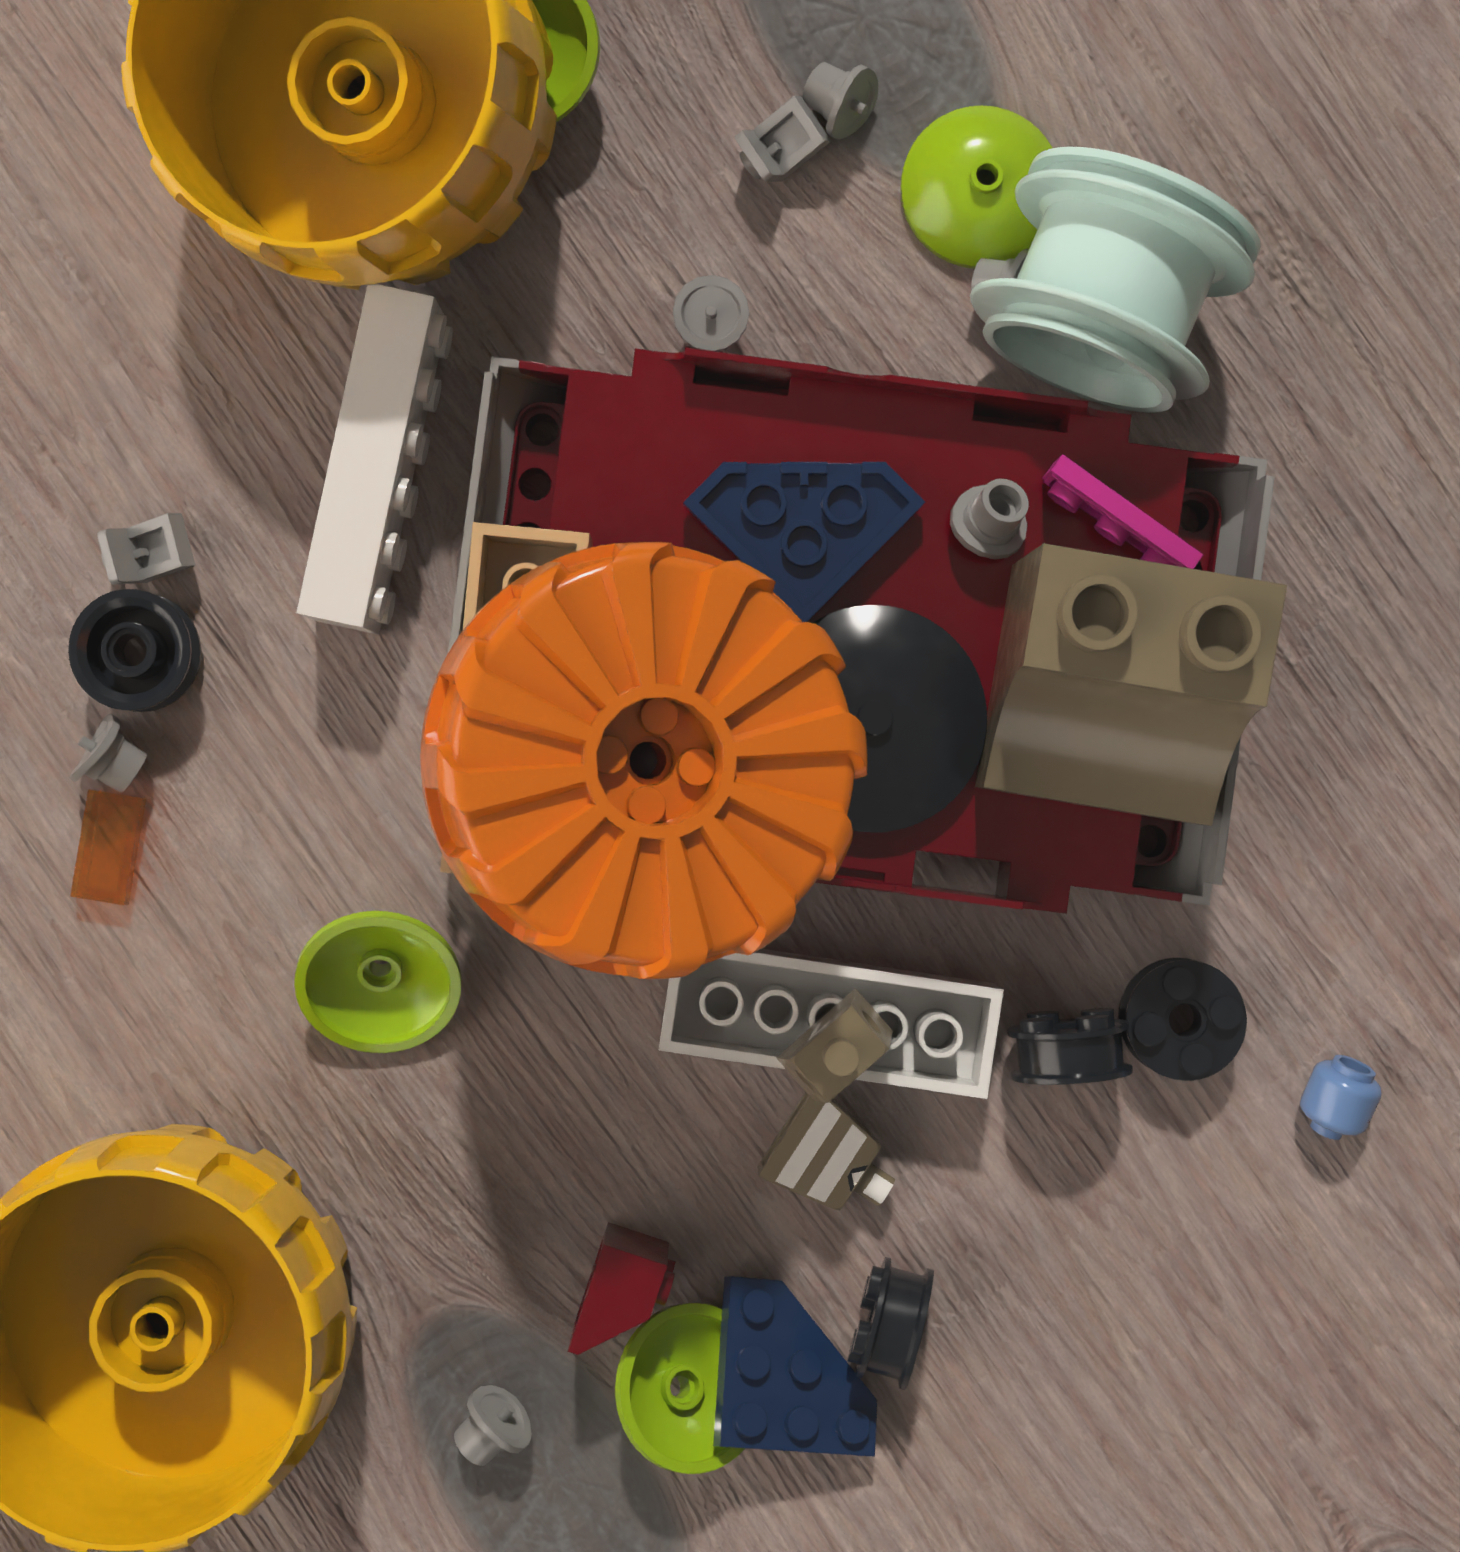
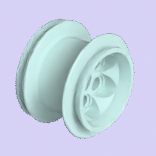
M1057 147L1039 153L1033 159L1028 175L1023 177L1015 188V199L1018 207L1027 220L1037 229L1017 279L997 278L980 282L974 286L970 294L974 310L985 322L983 336L987 343L1007 361L1035 378L1081 398L1119 409L1146 413L1163 412L1170 409L1175 400L1190 399L1203 394L1209 387V375L1201 361L1185 345L1206 297L1234 295L1244 291L1252 284L1255 276L1253 264L1261 248L1260 238L1252 224L1237 209L1215 193L1182 175L1156 164L1112 151L1087 147Z

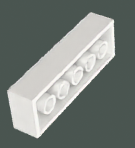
M379 284L367 285L296 612L314 621L379 635L381 623L389 625L392 619L396 594L389 592V586L393 570L400 572L404 564L407 540L400 538L404 517L412 518L416 509L418 486L412 485L416 464L424 465L427 458L430 434L423 432L427 411L435 412L439 403L441 380L435 379L439 358L447 359L453 336V328L446 326L447 317L442 312L434 296Z
M760 949L751 955L734 953L701 965L696 971L685 977L669 978L658 1050L785 1069L776 1057L856 988L893 1032L889 1050L855 1080L987 1099L1004 989L995 983Z

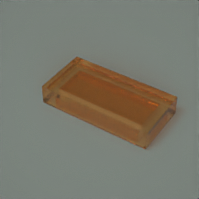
M88 789L70 897L118 905L129 904L146 798Z

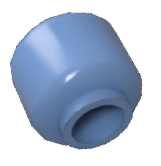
M1335 1055L1333 1060H1324L1317 1063L1300 1099L1302 1111L1312 1120L1310 1127L1318 1134L1333 1140H1340L1342 1135L1356 1136L1365 1132L1382 1095L1381 1087L1374 1079L1375 1071L1361 1061L1344 1055Z

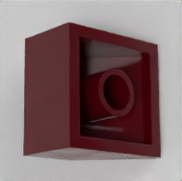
M608 1222L573 1325L567 1352L579 1355L649 1320L655 1303L665 1306L675 1277L673 1270L676 1261L668 1259L669 1242Z

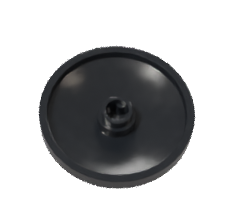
M883 605L855 606L830 613L814 621V624L826 630L846 664V668L837 677L843 689L849 712L861 721L866 731L867 775L854 779L851 803L847 815L852 823L853 831L890 832L916 825L932 817L952 802L966 786L979 763L987 733L986 699L982 683L971 659L960 644L942 627L917 613L902 608Z

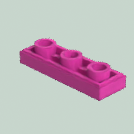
M1063 454L1053 462L1042 478L1043 482L1051 487L1047 494L1055 503L1072 513H1075L1078 508L1082 509L1097 520L1094 529L1100 535L1119 546H1122L1125 541L1143 553L1140 560L1194 569L1203 556L1198 550Z

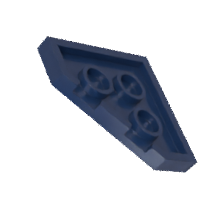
M723 462L683 502V506L739 561L759 570L776 581L773 592L792 609L802 622H808L925 504V501L886 462Z
M735 1276L724 1277L713 1446L875 1457L877 1399L863 1381L856 1377L855 1371L785 1283L780 1280Z

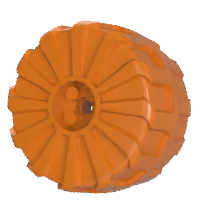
M614 543L575 551L531 570L496 594L466 625L448 652L437 674L428 700L421 737L420 765L422 789L431 828L448 866L472 900L505 931L530 948L557 961L581 969L638 979L685 977L696 971L701 965L734 953L751 955L773 942L791 926L796 914V905L807 894L817 879L831 881L834 878L852 843L853 828L847 815L851 803L854 779L867 775L866 731L861 721L849 712L843 689L837 677L846 668L840 652L825 629L814 623L802 622L792 609L773 592L776 581L739 560L723 561L699 551L673 546L672 543ZM646 742L654 748L657 754V764L651 774L645 777H638L631 769L629 758L636 745Z

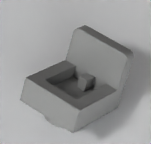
M801 96L790 98L754 130H742L735 136V140L743 150L739 153L743 165L756 179L762 178L765 182L784 181L831 142V139Z
M166 513L128 528L105 529L97 533L102 553V562L106 568L109 582L112 585L148 583L196 566L182 513Z

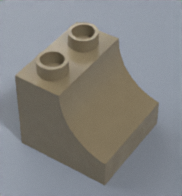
M1043 543L1012 565L987 712V733L979 760L975 787L1196 825L1212 826L1220 791L1236 745L1252 717L1258 711L1267 707L1287 585Z

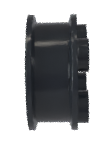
M137 589L112 591L92 601L76 619L68 646L70 666L81 688L94 700L107 707L133 712L159 710L179 700L195 681L200 668L202 652L198 631L191 618L181 607L164 597ZM140 636L146 644V656L140 664L131 666L125 659L124 649L130 639Z
M1166 958L1147 965L1127 984L1119 1004L1118 1019L1129 1021V1029L1121 1032L1128 1050L1143 1065L1170 1079L1194 1081L1216 1074L1234 1059L1245 1038L1247 1014L1239 990L1223 972L1211 965L1196 960ZM1188 1004L1194 1014L1193 1023L1186 1031L1175 1033L1169 1023L1170 1013L1176 1006Z
M1114 1009L1081 1010V1016L1071 1019H1059V1011L1030 1012L1026 1014L1027 1019L1020 1020L1019 1025L1007 1029L1008 1036L1016 1038L1019 1069L1011 1072V1080L1015 1082L1038 1085L1081 1084L1118 1079L1133 1073V1066L1124 1063L1121 1033L1129 1029V1021L1115 1019Z
M888 1257L884 1258L881 1267L872 1266L870 1276H867L860 1304V1308L869 1310L867 1321H859L858 1328L855 1329L847 1360L857 1364L856 1377L862 1378L865 1372L869 1371L898 1379L899 1389L905 1390L907 1388L925 1327L934 1278L933 1269L927 1268L924 1275L893 1268L891 1258Z

